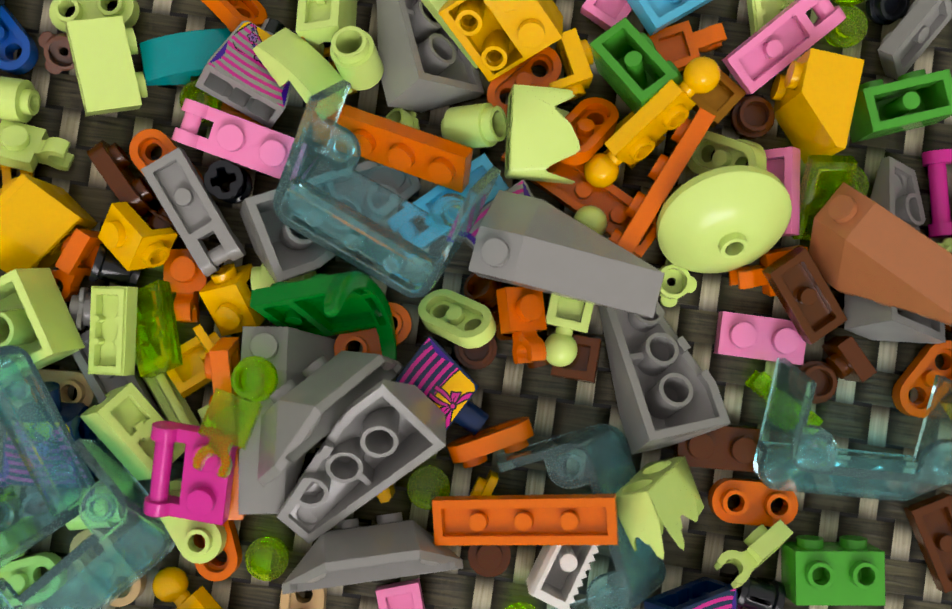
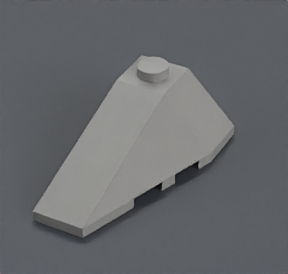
M376 0L378 53L384 66L381 81L389 107L425 112L479 98L484 94L478 69L474 68L421 0Z
M890 156L882 158L870 199L920 232L919 226L924 224L926 217L915 170ZM844 294L843 313L848 319L844 322V330L873 341L946 343L945 324L942 322L928 319L917 313L897 307L884 306L873 300L856 295Z
M368 160L245 198L239 213L255 253L275 283L284 282L321 268L418 192L422 186L418 177Z
M502 190L498 191L479 225L468 271L479 277L649 318H654L664 278L662 271L546 201Z
M657 302L654 318L599 306L618 412L632 455L669 447L725 427L731 423L716 381L707 369L702 371L689 353L688 350L691 346L683 335L678 337L664 318L665 311L659 302Z
M243 326L240 363L239 515L278 514L281 506L297 484L307 452L266 486L263 487L257 480L261 416L274 404L270 399V395L290 379L296 385L306 379L302 371L322 355L328 361L335 357V339L291 327Z
M383 379L347 406L281 506L277 518L310 544L446 446L445 413L416 385Z

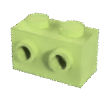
M123 16L66 21V34L85 115L92 116L139 109L142 106L141 98L148 97L143 72H135L131 55L138 54L133 28H125Z

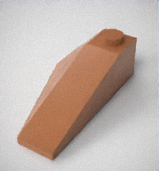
M843 182L817 213L813 221L809 254L826 283L840 293L850 296L856 295L873 300L884 306L897 307L917 313L928 319L952 325V253Z

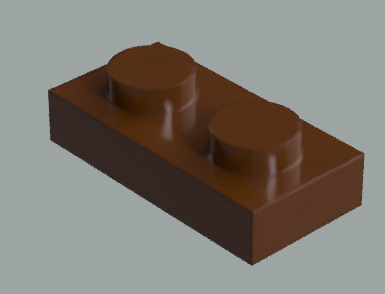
M797 246L762 271L803 341L812 345L848 320L806 248Z
M727 425L675 444L674 457L685 456L690 467L763 473L766 430Z
M942 492L905 507L904 511L936 588L944 593L952 591V495Z

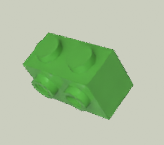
M626 17L589 43L598 73L634 114L671 79L678 85L683 81L677 67L670 60L666 61L656 51L651 39L644 32L640 33Z
M925 69L901 75L897 78L898 81L884 84L883 79H878L859 85L849 131L852 143L933 125L952 116V77L950 69L926 74Z
M798 535L796 536V542H785L781 546V582L785 586V597L795 605L885 606V551L869 544L867 538L862 536L842 535L839 536V542H824V538L819 536Z

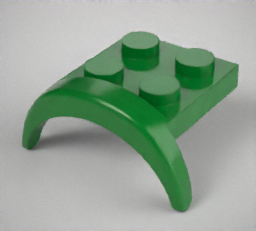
M350 271L332 275L316 274L310 279L291 283L276 282L270 287L251 291L250 307L277 327H291L325 337L376 328L382 355L397 361L396 334L389 303L378 284L363 272Z

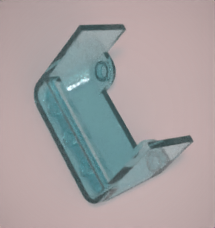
M343 79L309 97L273 198L274 211L280 221L286 226L399 293L410 298L423 297L436 285L474 226L501 170L493 166L469 190L466 198L454 193L445 194L433 204L429 213L355 170L361 156L360 143L350 130L337 123L351 87V83Z
M13 345L0 347V568L87 510L93 503L96 495L95 481L32 358L24 349Z
M777 358L753 461L755 474L768 488L781 491L908 501L952 483V380L941 375L935 376L926 408V415L923 419L913 456L837 448L835 438L826 429L820 426L807 425L817 383L786 358Z
M606 423L596 424L530 444L528 447L517 452L496 455L500 473L544 460L547 473L556 485L565 489H574L590 484L592 494H615L636 474L624 434L618 428ZM617 516L618 545H608L616 570L594 578L587 588L586 598L569 604L570 608H636L664 582L666 568L663 559L656 556L650 544H645L638 537H635L637 550L634 552Z
M77 439L71 444L99 479L97 483L84 493L79 504L81 520L92 535L20 595L17 594L7 581L0 579V609H105L173 550L175 543L159 517H150L143 513L144 498L149 494L101 440Z

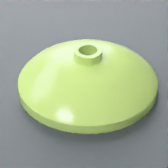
M733 165L707 171L684 183L664 203L656 222V237L663 255L671 263L688 271L710 274L739 269L761 258L782 237L791 219V199L781 180L762 168Z

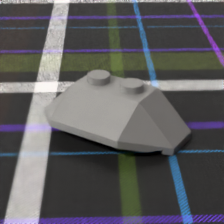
M342 350L329 361L322 355L302 371L306 379L298 385L290 379L270 395V399L274 404L261 416L257 477L263 487L286 470L332 431L347 406L383 379L391 381L404 370V366L399 361L380 354Z
M402 512L376 515L377 524L359 526L358 518L344 519L336 524L333 530H328L317 539L283 582L282 594L463 569V561L446 546H435L434 536L414 520H403Z

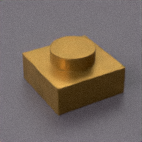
M721 69L719 83L712 91L705 94L696 93L691 97L696 103L692 108L695 112L701 107L716 116L711 124L713 128L746 94Z

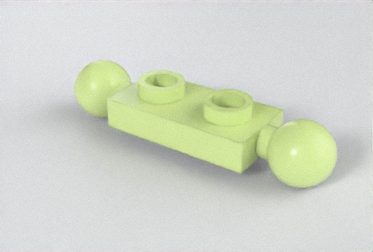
M584 206L573 217L600 235H603L607 228V217L596 206ZM550 294L545 314L546 324L557 327L555 333L548 336L544 343L546 346V360L551 365L564 367L574 361L577 356L578 347L572 337L573 331L588 333L594 304Z

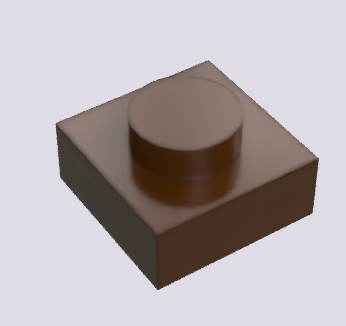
M572 335L578 347L576 358L572 363L564 367L552 365L551 376L595 384L602 341L598 338Z
M834 336L821 345L828 355L826 363L831 366L838 378L845 379V381L864 382L877 373L852 336Z

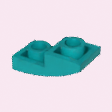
M220 28L180 32L140 42L139 48L146 86L190 84L191 76L201 75L210 57L230 36L229 29Z

